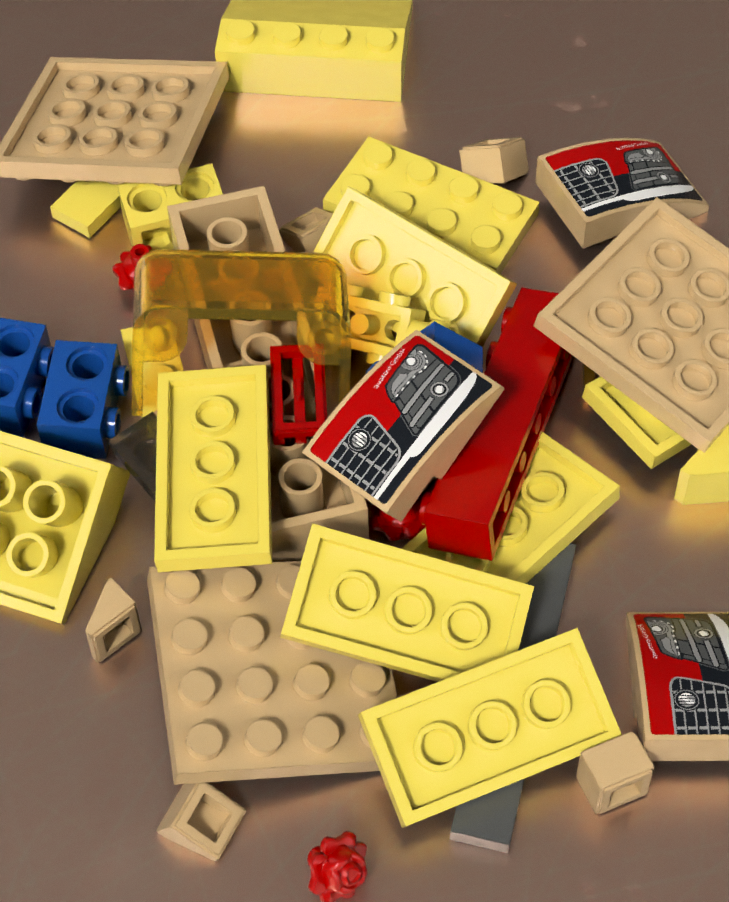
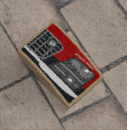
M644 138L602 139L560 148L537 157L535 183L582 249L618 236L656 197L687 219L708 212V203L659 141Z
M416 329L378 361L353 387L322 424L302 453L386 514L402 522L432 477L435 476L439 480L443 478L505 388Z
M627 612L626 629L634 718H637L639 740L650 760L729 761V612Z

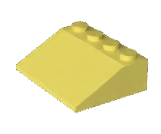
M231 0L221 18L215 47L216 61L227 62L229 80L223 92L401 102L413 0Z
M0 431V605L60 624L66 623L115 524L131 471L110 463Z

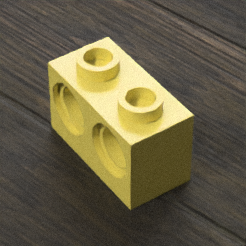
M213 164L189 168L181 185L157 186L150 183L117 185L123 219L132 247L137 244L149 245L152 247L153 252L157 250H163L166 253L174 251L167 206L223 194Z

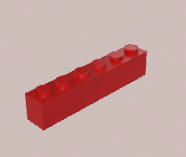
M521 287L513 307H506L502 317L500 338L498 342L492 341L489 345L486 356V370L484 372L486 376L505 389L441 480L437 478L433 491L425 492L419 509V522L426 526L429 549L493 561L539 445L538 441L541 433L545 430L574 357L534 327L538 313L559 293Z

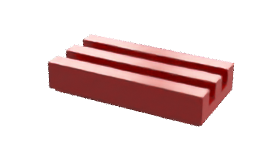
M320 343L270 346L274 445L285 444V438H295L296 444L307 443L306 437H313L327 419L324 345ZM313 357L316 421L306 422L303 358ZM292 358L295 422L284 423L282 359Z

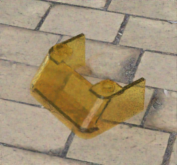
M161 248L148 251L137 262L134 271L132 416H143L144 362H166L177 357L187 343L188 319L297 321V344L304 357L315 364L332 365L331 395L335 407L350 392L351 325L347 276L343 265L335 257L321 252Z

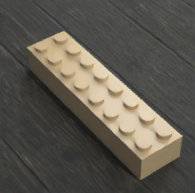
M265 186L167 206L172 243L207 369L265 364L269 377L272 562L301 561L312 524L369 539L368 507L365 498L302 453L313 437H306L307 443L296 444L295 438H285V444L274 445L270 346L315 344ZM313 357L303 358L306 422L316 421ZM292 358L282 359L284 423L295 422ZM325 376L328 418L336 407Z

